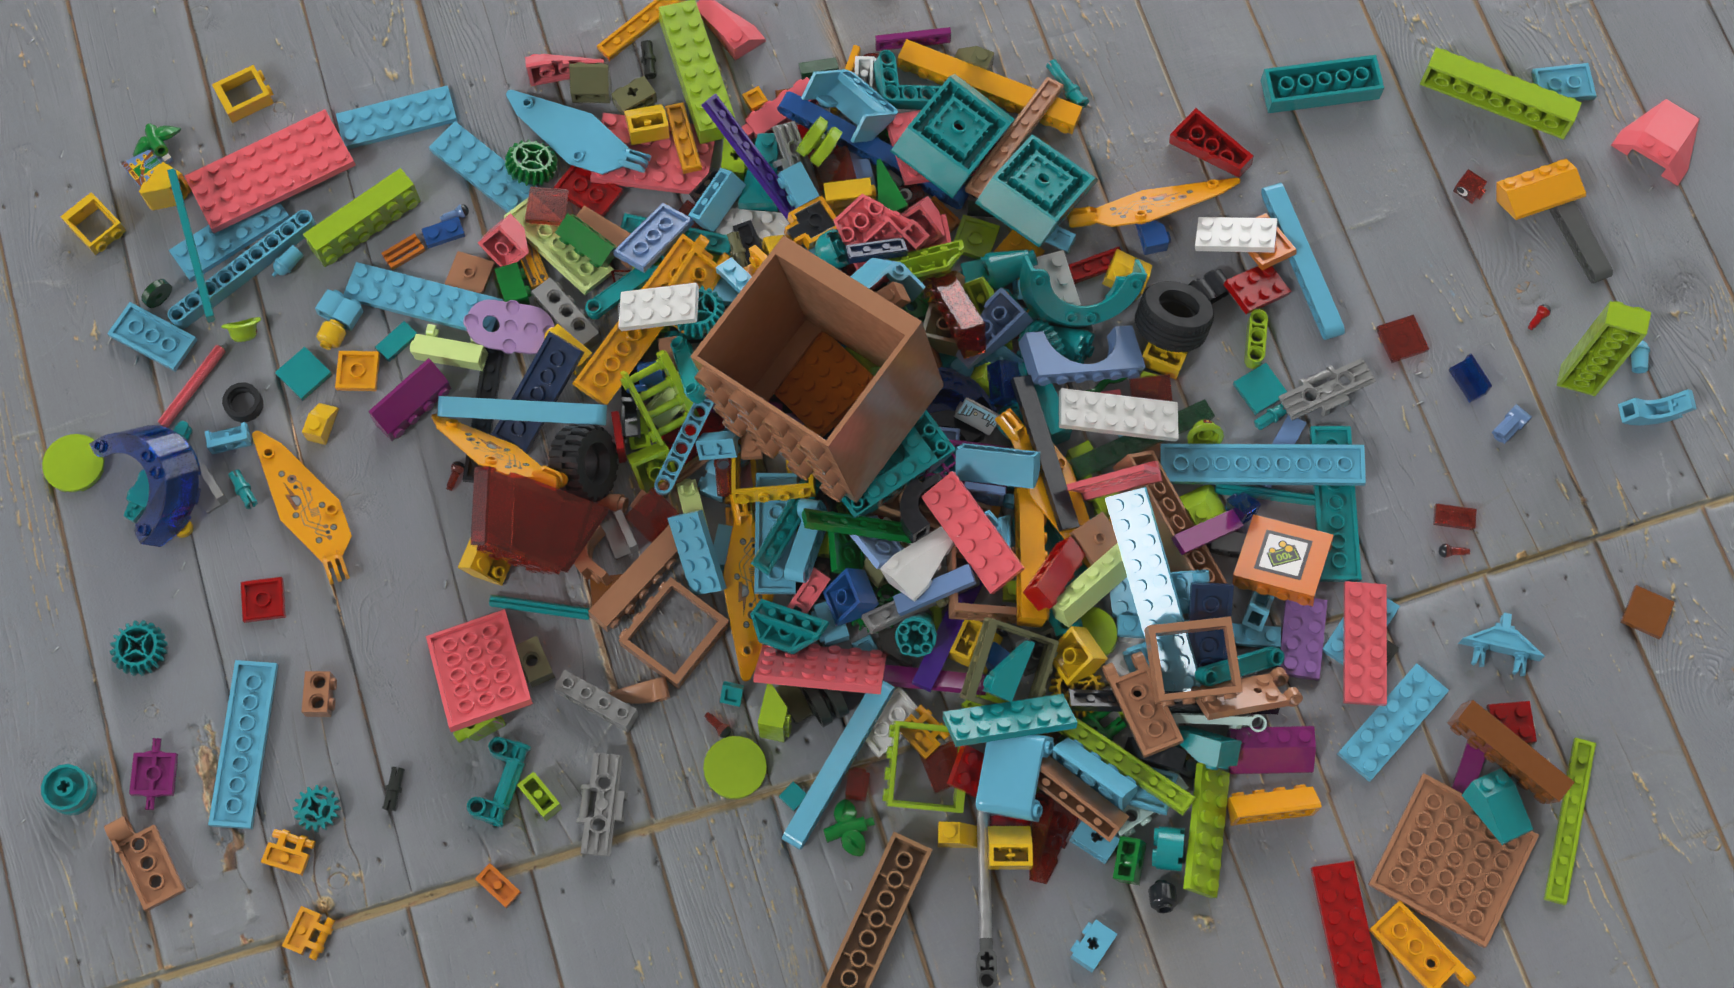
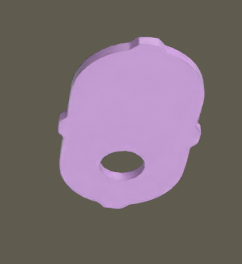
M498 300L480 301L470 309L463 320L470 338L476 344L483 345L488 349L502 350L506 354L514 352L537 354L544 341L546 331L554 327L553 320L543 309L536 306L519 304L514 300L508 302ZM487 316L495 317L499 322V329L495 332H488L483 327V319Z

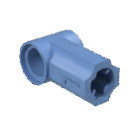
M1516 404L1506 414L1505 419L1492 431L1494 438L1498 442L1505 444L1518 430H1521L1528 423L1532 416Z

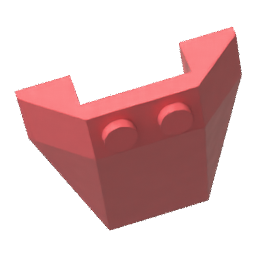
M1665 99L1622 129L1611 146L1625 155H1628L1634 149L1664 167L1665 170L1661 176L1678 186L1689 169L1699 118Z

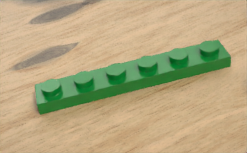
M804 508L801 514L804 528L912 543L905 535L901 522L862 516L854 518L848 514Z

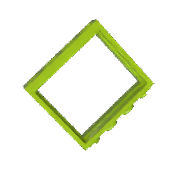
M893 720V725H889L888 737H892L891 746H887L886 758L890 759L889 767H885L884 780H888L887 789H883L882 801H886L885 805L963 813L965 792L954 788L953 805L893 800L900 728L949 732L945 725Z

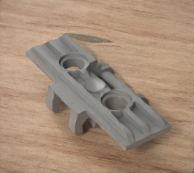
M795 121L773 126L772 129L783 156L782 159L773 162L774 169L782 166L783 170L801 161L819 196H821L822 194L817 183L819 179L815 177L808 155L803 157L796 152L802 139ZM790 145L794 146V153H791Z
M1360 358L1337 370L1330 365L1326 367V370L1307 379L1302 378L1299 380L1300 387L1282 394L1278 398L1292 421L1319 408L1322 409L1321 415L1324 417L1335 406L1340 405L1342 408L1348 406L1350 399L1347 395L1376 382L1363 358ZM1343 376L1349 378L1350 384H1341L1339 378ZM1328 377H1330L1331 381L1324 383L1316 388L1312 386L1313 384L1321 380H1324ZM1305 396L1310 397L1313 401L1306 400Z
M593 754L590 784L581 785V790L583 791L580 814L576 820V823L584 824L581 854L611 857L615 821L624 824L625 816L622 815L623 803L627 801L628 793L625 791H619L623 755ZM602 778H608L611 781L610 786L606 789L599 787V781ZM591 792H597L594 816L588 817ZM605 822L603 830L597 831L593 828L596 823Z

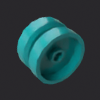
M63 764L54 767L44 776L41 784V795L44 802L54 810L64 815L73 816L79 815L90 808L97 795V786L94 779L79 767Z

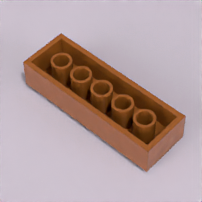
M1474 700L1462 703L1447 722L1451 726L1452 732L1458 736L1462 735L1465 737L1468 745L1476 750H1481L1484 753L1483 756L1488 761L1497 763L1509 777L1513 776L1518 780L1517 784L1524 790L1529 789L1534 793V798L1542 804L1560 802L1575 783Z

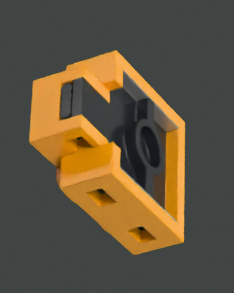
M821 195L788 213L787 220L790 224L785 226L784 234L798 245L804 244L807 250L815 247L816 240L820 235L831 229H837L833 221L836 215Z

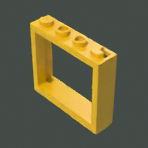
M741 451L738 453V457L731 458V486L735 504L765 503L773 500L787 501L789 499L816 497V478L813 474L808 478V483L741 489Z

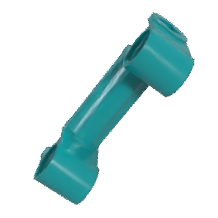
M494 737L489 742V751L493 758L504 761L506 764L493 801L475 796L469 799L466 807L472 818L503 828L504 824L502 822L505 813L510 808L525 766V757L527 752L531 750V747L518 741ZM497 744L504 745L503 751L499 753L494 752L493 749ZM477 803L482 804L483 808L480 812L472 811L473 805Z

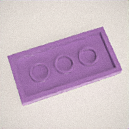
M1315 598L1313 606H1304L1294 601L1285 600L1280 650L1284 652L1285 658L1278 667H1282L1288 676L1315 681L1320 679L1328 600Z

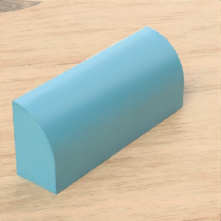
M962 443L956 448L955 473L960 480L1030 489L1036 486L1040 471V452Z

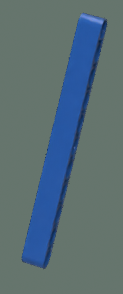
M786 92L777 107L780 114L807 129H810L818 117L821 116L828 121V127L824 134L834 126L843 132L837 141V145L863 159H869L870 163L876 166L877 160L881 159L887 171L891 169L902 178L896 156L890 152L893 146L877 137L872 141L852 143L850 140L857 128L856 126L808 100H803L801 96L793 92ZM931 182L911 184L931 196H936L940 201L956 209H962L969 197V193L965 192V185L951 198Z

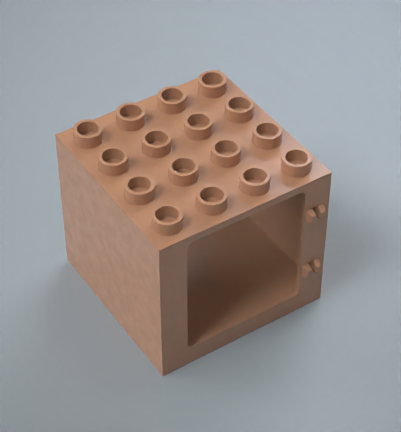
M784 235L690 356L699 370L694 378L706 388L705 396L716 404L713 409L724 418L722 424L728 430L739 437H742L747 431L757 440L754 445L761 452L772 459L780 453L789 461L787 467L800 478L807 480L813 474L822 483L820 489L837 502H840L844 496H847L856 503L944 386L922 321ZM822 332H825L880 367L879 371L827 440L768 403Z

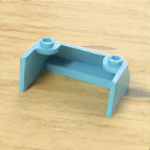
M845 69L813 72L801 97L803 100L816 99L819 101V105L824 108L836 107L854 122L857 128L850 140L852 143L872 141L895 119L898 110L860 77L852 71Z
M878 258L869 259L850 276L870 289L885 275L891 282L903 284L911 302L926 287L903 263Z

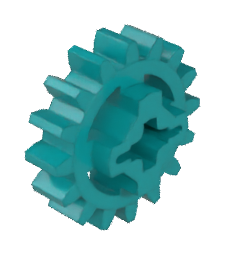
M315 785L314 790L307 787V793L300 792L302 798L295 799L298 806L293 807V810L298 812V814L294 818L300 820L298 824L301 827L306 825L305 829L307 831H310L312 827L315 832H319L320 827L326 831L327 824L329 823L333 826L334 822L332 819L340 817L336 814V811L341 810V807L336 805L340 800L338 797H334L335 793L333 791L328 792L329 789L326 786L322 790L318 785ZM317 795L325 796L328 799L324 798L321 800L317 797ZM315 802L320 806V807L318 808V810H319V811H318L319 815L315 812V810H316V807H315L316 804H315ZM307 818H315L317 822L308 821Z

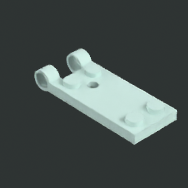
M1171 713L1177 726L1178 723L1227 725L1229 728L1241 729L1242 725H1248L1255 732H1261L1267 726L1266 719L1260 714L1249 716L1251 714H1241L1207 720L1204 713ZM1259 717L1258 722L1252 725L1253 719ZM1262 720H1263V725H1262L1261 728H1258V729L1253 728V727H1259V726L1261 725V723H1262Z

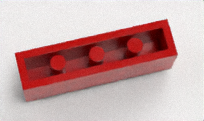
M1071 536L1056 543L1023 591V594L1038 611L1044 608L1050 609L1057 603L1056 599L1066 590V584L1074 578V572L1083 564L1082 560L1086 554Z

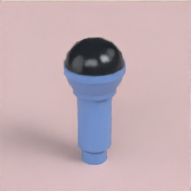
M460 204L455 210L440 216V220L443 222L456 217H466L469 214V209L466 205Z

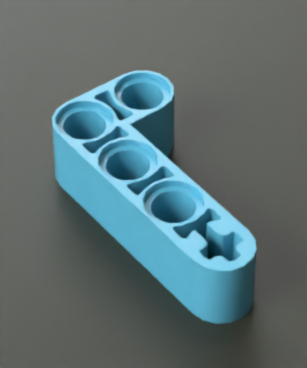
M801 498L797 506V513L801 523L785 566L784 577L789 581L807 583L826 531L804 528L801 514L804 508L827 512L828 510L820 500Z

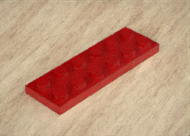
M1354 860L1311 867L1336 988H1382Z

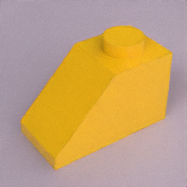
M318 403L308 413L302 430L306 440L326 445L339 408Z
M939 821L937 847L977 848V826L962 822Z

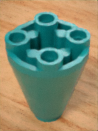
M1034 250L989 252L984 257H981L983 267L989 272L987 281L993 290L996 289L997 291L1001 287L1004 288L1020 277L1024 255H1028L1033 268L1038 265Z
M1049 325V327L1053 326L1054 331L1058 332L1059 338H1062L1061 343L1065 346L1063 348L1066 353L1064 355L1065 358L1084 364L1085 359L1092 356L1094 352L1092 343L1095 334L1086 330Z
M920 612L906 618L896 629L895 640L900 648V652L904 655L914 657L925 656L931 653L936 644L937 634L934 620L927 612Z

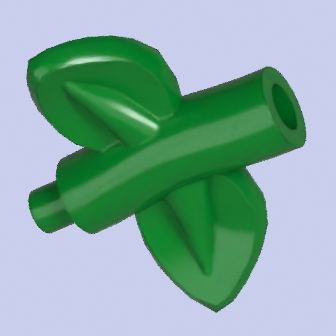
M148 123L145 126L146 136L138 140L133 156L135 157L150 149L159 157L165 156L168 153V148L163 141L178 134L181 128L175 126H160L157 128V126Z
M843 799L834 809L833 816L837 823L824 828V835L827 843L841 838L842 848L849 854L860 857L863 856L866 846L865 837L861 832L868 831L867 827L874 826L873 817L864 819V816L856 818L857 810L854 804L848 799Z

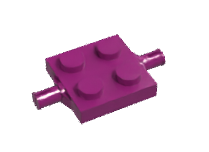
M152 738L151 751L133 754L129 794L131 796L146 797L145 810H154L155 798L174 796L178 754L160 751L161 738Z

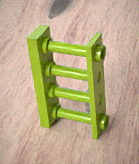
M664 350L656 353L658 359L655 363L631 376L625 371L620 372L623 377L620 381L625 390L629 389L650 430L648 435L653 443L656 442L660 446L664 445L661 436L682 426L693 405V402L686 397L681 378L667 351ZM658 370L665 371L667 377H665L664 381L638 394L634 386L635 382ZM668 387L674 389L676 395H674L673 399L649 412L647 411L642 401ZM677 405L683 406L685 410L683 416L656 429L652 421L653 418ZM694 409V415L700 418L697 410Z

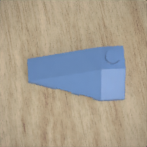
M1002 287L986 301L985 309L981 316L975 320L974 328L966 336L956 354L968 369L1018 336L1033 322L1028 313Z

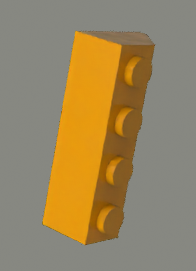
M1567 159L1559 160L1496 182V201L1515 220L1586 197V191L1578 170Z
M1306 784L1296 785L1294 789L1288 790L1285 787H1277L1272 792H1265L1264 789L1252 791V794L1244 795V792H1237L1231 794L1232 797L1227 799L1231 826L1314 816L1322 808L1313 786L1306 787Z

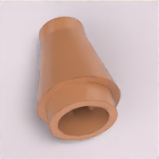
M608 494L597 504L614 512L622 510L625 513L629 505V498L625 497L624 494Z

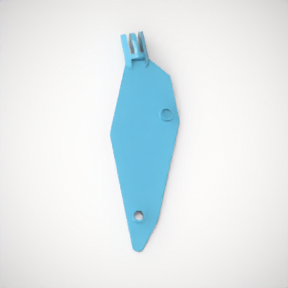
M515 90L507 91L506 96L517 116L569 165L602 175L621 167L645 173V168L648 167V161L651 160L652 156L630 149L592 113Z

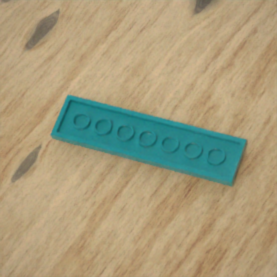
M1311 426L1309 429L1310 444L1352 445L1351 426ZM1313 485L1316 530L1333 534L1332 548L1328 552L1319 582H1360L1362 575L1355 486Z

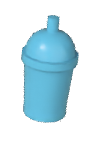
M292 244L281 256L275 259L272 276L275 277L277 274L283 276L290 273L304 256L303 253Z
M1641 341L1630 354L1632 372L1645 373L1648 371L1650 347L1645 341Z

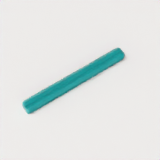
M1216 484L1215 492L1221 495L1309 506L1315 504V494L1245 485Z
M491 595L489 598V605L491 607L589 620L590 618L589 608L499 595Z

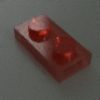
M1436 503L1434 506L1433 525L1474 530L1476 528L1477 509Z

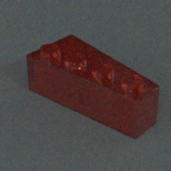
M951 273L932 279L930 295L936 301L938 309L942 313L963 359L985 353V322L955 274Z

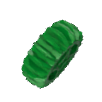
M528 139L526 142L521 140L519 144L514 143L505 156V166L508 175H511L512 180L518 179L519 184L524 182L526 186L532 184L535 187L536 184L542 186L544 182L548 183L555 176L558 167L555 151H551L550 146L545 147L544 142L539 144L537 140L531 142Z

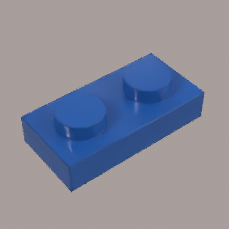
M459 217L421 229L428 249L465 237Z

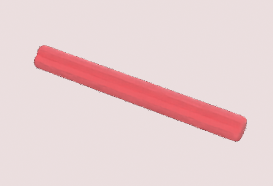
M215 345L159 418L158 423L164 428L170 426L225 354L223 347Z

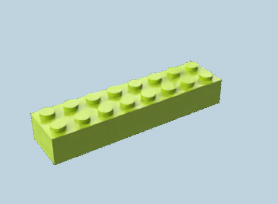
M696 0L659 7V22L699 143L703 144L724 139V135L701 106V104L716 93L735 118Z
M1437 47L1420 82L1422 86L1560 139H1564L1575 122L1582 102L1576 101L1572 97L1563 96L1556 91L1547 90L1535 83H1529L1519 77L1508 75L1501 70L1492 69L1483 63L1471 61L1464 56H1458L1446 49Z
M1609 301L1562 362L1556 386L1596 396L1647 335L1651 312L1645 311L1641 307L1624 305V303L1619 301Z

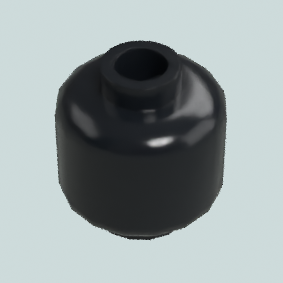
M1157 880L1148 889L1150 906L1158 913H1169L1178 904L1176 888L1167 880Z

